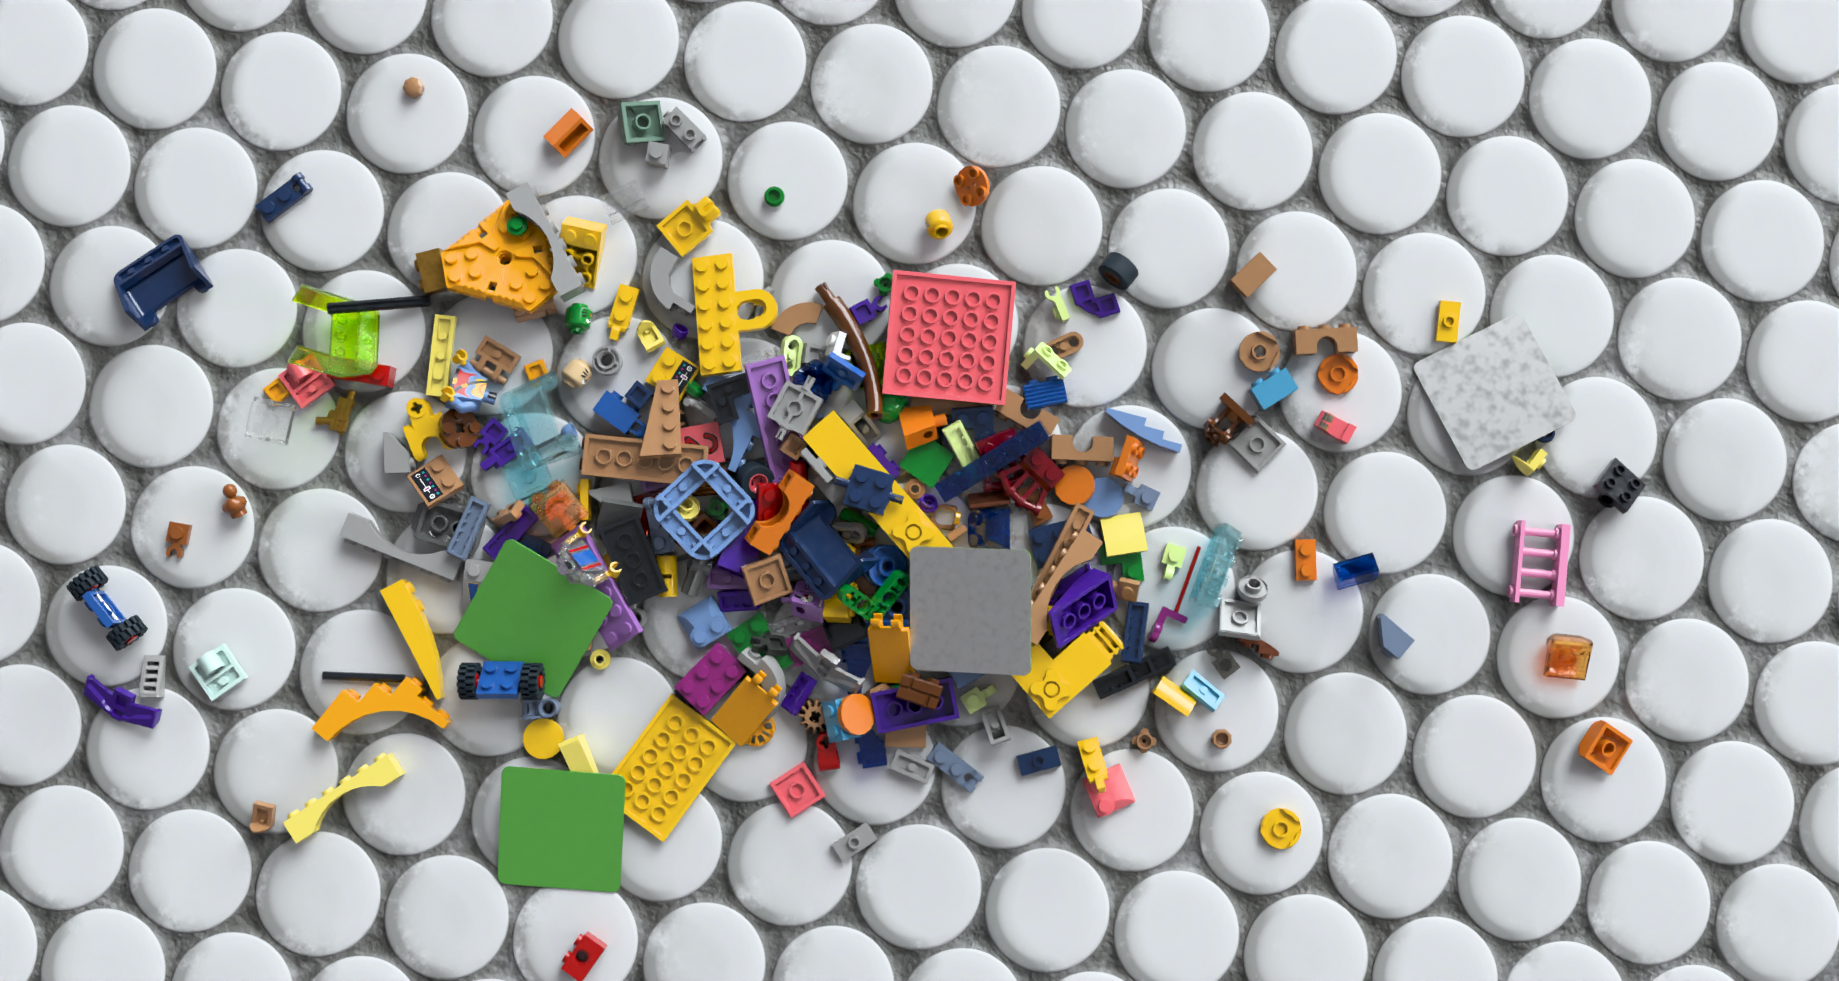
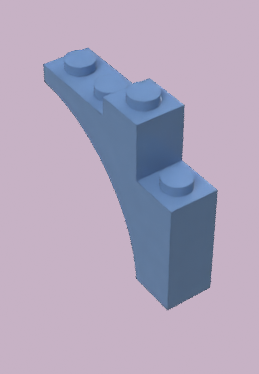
M721 375L707 377L702 390L708 393L707 385L727 378ZM750 393L733 399L739 419L730 422L734 446L728 469L735 473L746 463L747 460L744 457L747 451L751 452L754 447L755 441H753V438L756 437L761 440L756 416L749 411V408L753 409Z

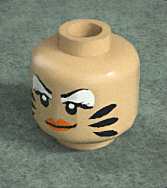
M581 358L578 360L572 359L561 372L564 378L563 383L570 389L574 387L578 389L583 388L592 377V367Z

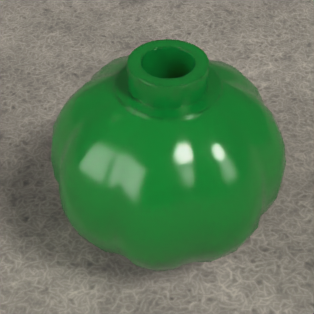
M882 394L883 417L878 420L886 424L894 423L900 419L899 414L904 409V405L907 404L906 396Z

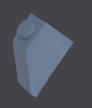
M1379 613L1376 619L1379 646L1383 648L1382 653L1389 659H1400L1415 640L1387 616Z

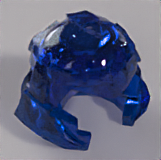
M813 359L793 373L792 383L803 386L808 375L815 378L816 380L810 390L814 395L824 400L823 403H825L833 391L831 388L833 377L821 370L824 363Z

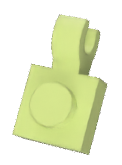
M1056 286L1054 288L1056 291L1055 296H1050L1047 290L1044 292L1047 300L1054 303L1052 311L1056 320L1060 319L1061 323L1068 321L1070 316L1061 298L1060 289Z
M1166 543L1161 563L1166 564L1163 579L1172 580L1175 567L1181 569L1186 548Z
M993 684L981 691L976 686L961 695L960 699L971 715L988 703L985 698L994 694L997 690Z

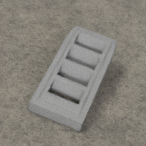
M144 655L139 697H164L166 655ZM150 661L159 662V666L150 665ZM149 670H158V674H149ZM149 678H157V682H149ZM149 686L156 687V690H149Z

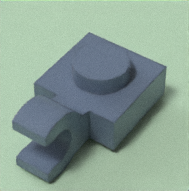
M1127 483L1123 488V492L1135 497L1133 503L1149 511L1153 510L1160 495V492L1144 484H1141L1138 489Z

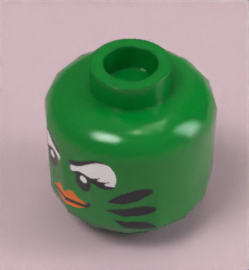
M573 303L572 306L566 308L564 326L572 334H582L590 329L592 311L585 304Z

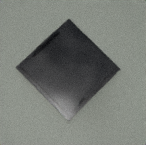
M856 612L855 616L852 617L851 623L827 622L824 619L822 624L833 652L868 637L864 618Z

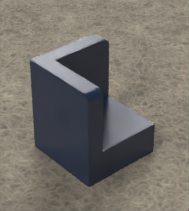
M637 380L624 396L638 408L642 409L647 401L654 397V393Z

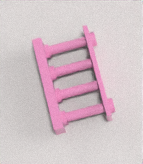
M1526 520L1516 521L1512 528V535L1515 536L1511 585L1507 589L1509 602H1519V597L1548 599L1550 606L1564 607L1571 525L1557 524L1554 530L1525 527ZM1524 536L1553 538L1555 540V548L1552 550L1524 548ZM1523 556L1551 558L1554 561L1553 569L1549 571L1522 568ZM1521 576L1550 579L1552 581L1551 589L1549 591L1520 588Z

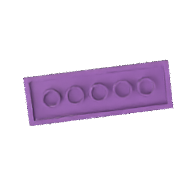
M785 355L744 365L767 467L774 474L775 479L773 482L778 484L788 471L789 462L794 461L778 450L789 432L804 441L803 436L794 431H787L783 441L775 438L780 425L767 417L787 380L791 382ZM801 457L798 458L800 461H805Z
M578 525L552 543L551 547L565 571L611 598L613 602L612 608L600 626L599 632L609 650L612 651L641 633L643 629L614 578L609 576L594 583L593 578L603 574L609 568L590 535L585 538L580 537L569 547L565 545L577 533V529L580 526ZM583 526L582 529L587 532V529ZM585 545L588 546L587 548H584V549H580V550H577V551H574V552H569V550H572V549H575V548H579V547H582V546H585ZM590 549L598 561L580 566L572 554ZM563 562H570L572 569L568 570L567 565ZM596 563H601V565H598V566H595V567H592V568H589V569H586V570H583V569H582V568H584V567H587V566H590V565H593V564H596Z

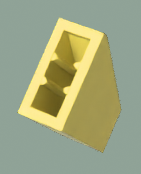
M584 733L558 743L570 771L599 773Z

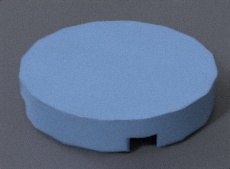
M1096 478L1095 492L1084 506L1095 511L1093 516L1101 518L1110 517L1122 507L1124 499L1123 490L1111 478Z

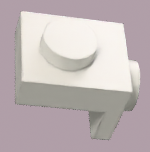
M841 331L831 332L826 340L825 356L828 357L833 352L847 362L850 361V356L841 353L846 333Z

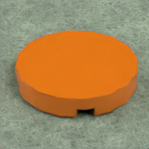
M1330 355L1322 360L1318 366V382L1328 393L1336 395L1347 393L1358 381V367L1353 359L1347 355Z
M1081 465L1064 467L1062 471L1065 475L1054 486L1056 495L1068 505L1074 506L1075 502L1081 505L1085 504L1095 492L1094 476L1087 468Z
M862 694L847 695L841 700L842 703L838 707V722L841 728L851 735L865 734L874 724L875 714L873 705Z

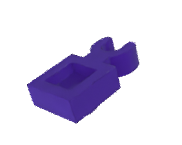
M882 295L875 297L872 303L867 298L849 308L859 326L877 317L875 311L883 312L886 310L887 305L880 307L877 304V301L883 298Z
M493 417L480 432L484 437L476 440L473 446L477 448L480 444H484L485 448L481 453L486 455L490 450V445L493 444L495 446L500 443L510 431Z

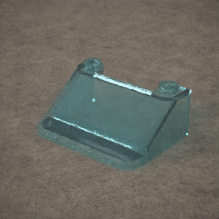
M556 371L546 373L507 391L499 398V406L518 463L525 470H532L581 454L582 447L575 435H559L546 396V392L554 390L558 385Z

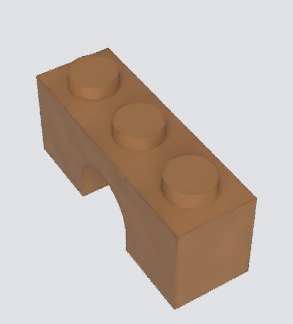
M1349 323L1338 324V328H1330V325H1318V329H1310V326H1298L1297 330L1292 332L1293 356L1317 354V343L1320 339H1327L1332 343L1334 354H1348L1358 351L1357 327H1351Z
M1007 388L1005 405H997L994 410L997 412L996 417L1005 422L1009 419L1015 423L1014 427L1022 432L1028 430L1033 433L1031 437L1039 442L1043 440L1048 441L1060 419L1044 409L1034 419L1025 418L1020 411V406L1025 398Z
M1052 434L1050 459L1055 460V464H1067V461H1075V465H1087V462H1096L1095 466H1108V463L1113 462L1114 437L1093 436L1091 448L1086 452H1080L1073 446V435Z

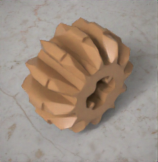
M818 699L814 700V706L808 700L806 703L809 709L802 706L801 710L806 713L798 714L799 718H805L799 724L801 726L805 723L808 724L805 728L806 732L810 730V727H813V734L817 733V727H819L821 732H824L825 729L822 724L826 725L822 703L818 706ZM812 711L821 714L819 721L815 722V719L812 720L810 718L813 715Z

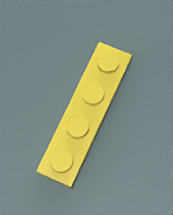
M435 314L426 389L427 396L440 397L443 394L441 390L449 386L457 322L456 316Z

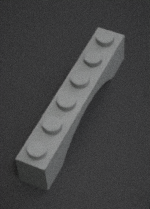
M527 182L506 193L516 214L531 222L546 234L553 254L551 281L564 303L585 292L586 289L583 284L586 281L581 272L576 273L574 267L577 264L572 255L567 256L565 250L568 247L563 238L558 239L556 233L559 230L554 221L549 222L547 216L550 214L544 204L540 205L538 199L541 197L535 187L531 188Z
M348 513L339 535L344 537V541L349 544L356 545L360 543L364 545L363 549L373 553L376 550L383 553V557L390 560L398 558L402 560L401 564L411 568L414 565L421 568V572L428 575L436 573L440 575L439 579L449 583L452 580L458 581L465 561L446 553V550L431 554H414L404 551L389 542L380 533L372 520L355 513Z

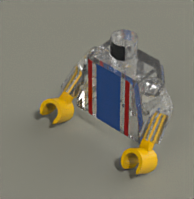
M583 522L578 527L576 534L572 533L560 544L558 551L560 557L556 560L557 570L559 574L565 575L572 584L595 587L608 580L609 576L617 578L622 569L613 570L617 567L618 562H612L609 569L605 571V568L583 539L580 540V537L585 538L592 531V528L587 532L584 531L582 527L586 522Z

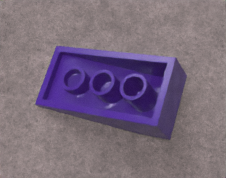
M1095 568L1080 576L1049 610L1048 617L1056 648H1061L1118 610L1110 574Z
M952 676L937 679L940 681L939 685H942L943 689L936 710L896 698L899 687L870 693L878 734L960 718Z

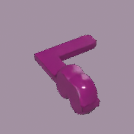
M1162 606L1147 640L1153 643L1158 640L1167 616L1182 623H1186L1188 618Z

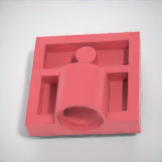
M313 352L308 353L303 358L294 360L288 364L285 371L278 375L302 409L337 386L332 378L327 377L326 369Z

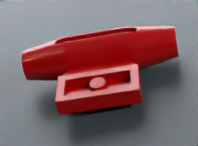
M800 460L790 461L788 469L808 480L806 462ZM757 483L756 521L769 520L780 511L783 504V495L778 487V483ZM806 499L802 505L800 514L809 505V499Z

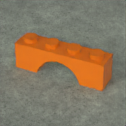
M788 469L778 485L783 495V504L778 514L766 521H755L744 537L750 545L769 556L778 548L780 539L789 531L791 522L800 514L802 505L806 499L811 497L815 487L809 480L791 469Z

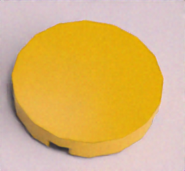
M540 718L532 721L523 733L525 749L531 756L537 759L554 757L560 752L558 743L565 739L562 727L550 718Z
M1275 808L1263 816L1260 822V832L1262 838L1269 846L1276 849L1290 848L1298 842L1301 836V822L1294 812L1286 808Z

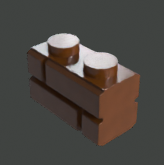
M909 671L908 674L903 673L896 698L936 710L943 686L939 685L940 681L931 677L928 678V681L921 679V674Z

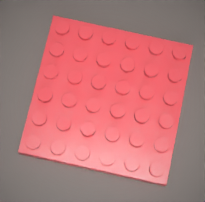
M893 270L882 394L1005 405L1016 282Z

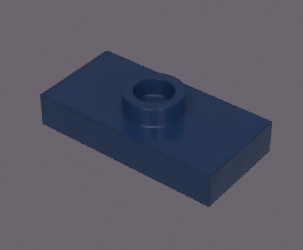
M1056 745L1016 756L1022 776L1061 766Z

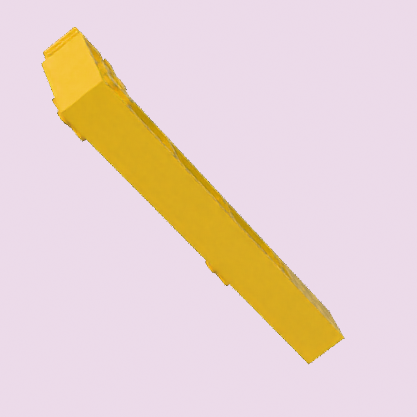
M834 410L802 437L838 477L848 480L852 475L855 464L889 474ZM895 480L892 492L904 496L902 505L890 501L885 508L883 516L868 512L909 560L910 551L916 546L953 547ZM1103 621L1098 622L1096 626H1092L1091 631L1083 632L1071 640L1052 658L1039 643L1037 646H1031V671L1024 676L1011 675L1049 719L1112 664L1110 660L1113 658V655L1119 653L1118 650L1124 649L1122 641Z

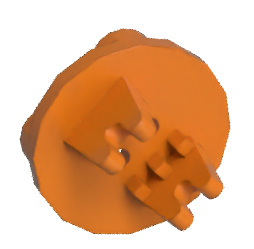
M977 166L964 167L953 179L957 195L964 206L974 207L981 205L990 194L988 177Z

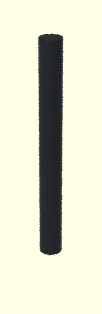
M323 671L322 673L323 680L402 683L406 678L405 674Z

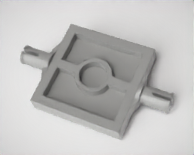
M808 375L803 386L795 385L788 380L785 382L767 415L768 418L780 425L775 438L783 441L787 431H794L805 436L824 401L810 390L816 380L815 378Z

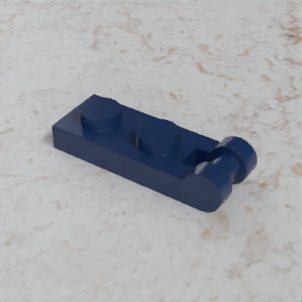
M301 172L293 175L289 181L255 205L266 222H272L313 191V187L310 183H306L305 177ZM297 185L300 187V190L298 192H296L294 189V187Z

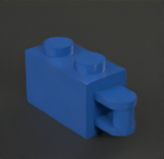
M606 390L592 410L624 434L629 435L632 432L642 439L647 425L640 421L642 417L638 413L640 409L631 402L627 405L621 401L624 397L616 391L610 393ZM639 423L641 425L637 431L633 430L634 426Z

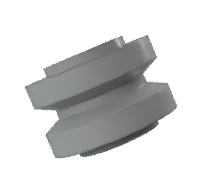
M602 346L594 352L592 364L599 373L605 376H612L621 370L623 358L615 348ZM606 356L612 357V363L609 366L603 365V359Z

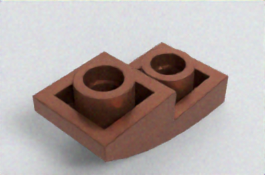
M1242 638L1236 639V641L1242 642L1241 646L1253 648L1254 644H1256L1255 652L1261 653V658L1272 659L1273 655L1279 656V652L1274 647L1261 639L1259 641Z

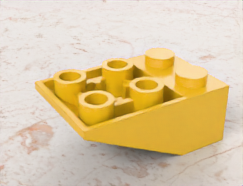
M567 216L561 224L560 238H563L568 247L565 252L567 256L572 255L577 264L574 267L576 273L581 272L586 281L583 286L595 289L605 245L607 224Z

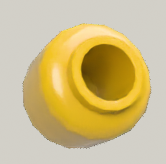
M937 209L927 214L925 226L930 237L940 240L952 233L953 223L948 212Z

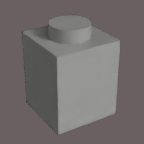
M649 141L645 162L648 166L668 169L672 151L669 144Z

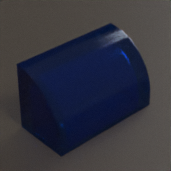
M1373 552L1333 564V575L1338 590L1378 578L1379 568Z

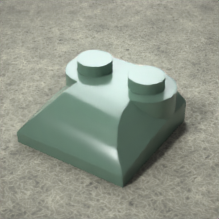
M660 101L621 102L619 104L618 121L624 145L634 146L636 144L648 143L649 141H665Z

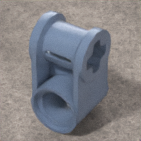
M542 698L541 700L520 699L522 703L521 720L549 718L556 716L561 710V704L555 698ZM548 702L552 703L554 706V711L552 713H549L546 710V704Z

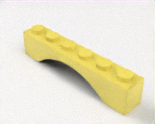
M385 753L380 754L374 758L375 763L368 766L365 764L356 770L358 774L352 778L348 775L340 780V786L337 788H328L322 792L323 797L316 800V798H313L304 804L306 808L300 812L297 809L288 814V820L283 822L295 843H299L317 832L329 808L345 793L364 786L384 787L404 775L405 772L393 753L387 755Z

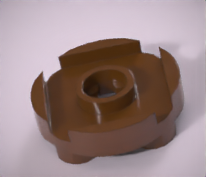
M455 409L445 412L438 422V426H440V439L452 449H464L471 446L477 440L481 430L479 422H477L471 412L459 413ZM455 424L462 427V432L457 433L455 431L457 429Z

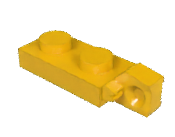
M623 284L619 285L608 321V328H611L609 339L618 342L621 332L626 333L627 329H629L640 289Z
M1093 737L1078 741L1077 744L1088 782L1096 784L1098 794L1106 792L1104 780H1108V772L1098 738Z

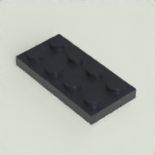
M638 514L598 529L611 562H618L617 567L614 569L616 571L622 569L618 579L629 606L668 591Z

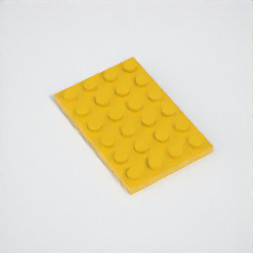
M671 693L612 773L623 776L626 781L624 814L664 842L737 743L720 728Z

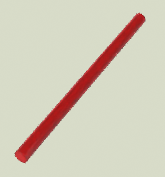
M1197 546L1174 611L1177 613L1201 550L1200 546Z

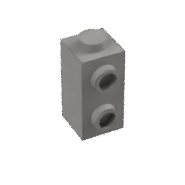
M677 106L674 109L670 108L664 114V119L662 120L664 125L692 153L707 140L706 135Z

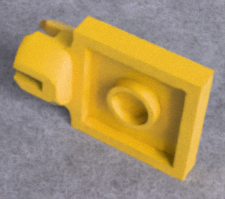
M707 196L703 197L696 204H691L689 200H686L656 226L684 258L714 232L711 228V223L720 216L721 212Z

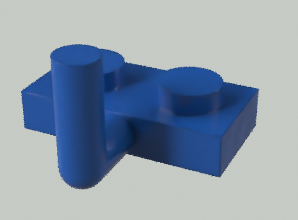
M833 352L828 355L821 369L835 378L831 386L833 391H838L844 384L856 392L866 375L865 372Z

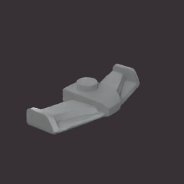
M797 632L789 649L822 680H826L852 694H857L865 678L862 677L860 679L838 668L841 660L825 648L818 654L800 637L801 634Z

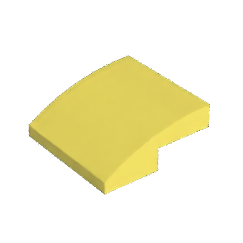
M1140 512L1100 518L1107 557L1148 551Z

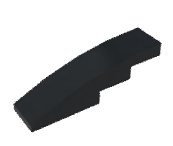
M1166 646L1142 657V665L1126 664L1093 680L1092 683L1100 700L1177 664L1169 646Z

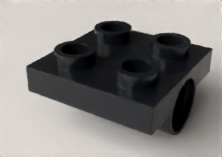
M1614 458L1592 487L1600 493L1598 501L1601 505L1607 508L1616 507L1624 514L1633 505L1646 484L1617 458Z

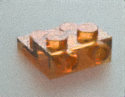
M564 479L552 481L548 485L549 489L543 494L541 491L537 492L531 497L532 502H530V508L555 539L589 515Z

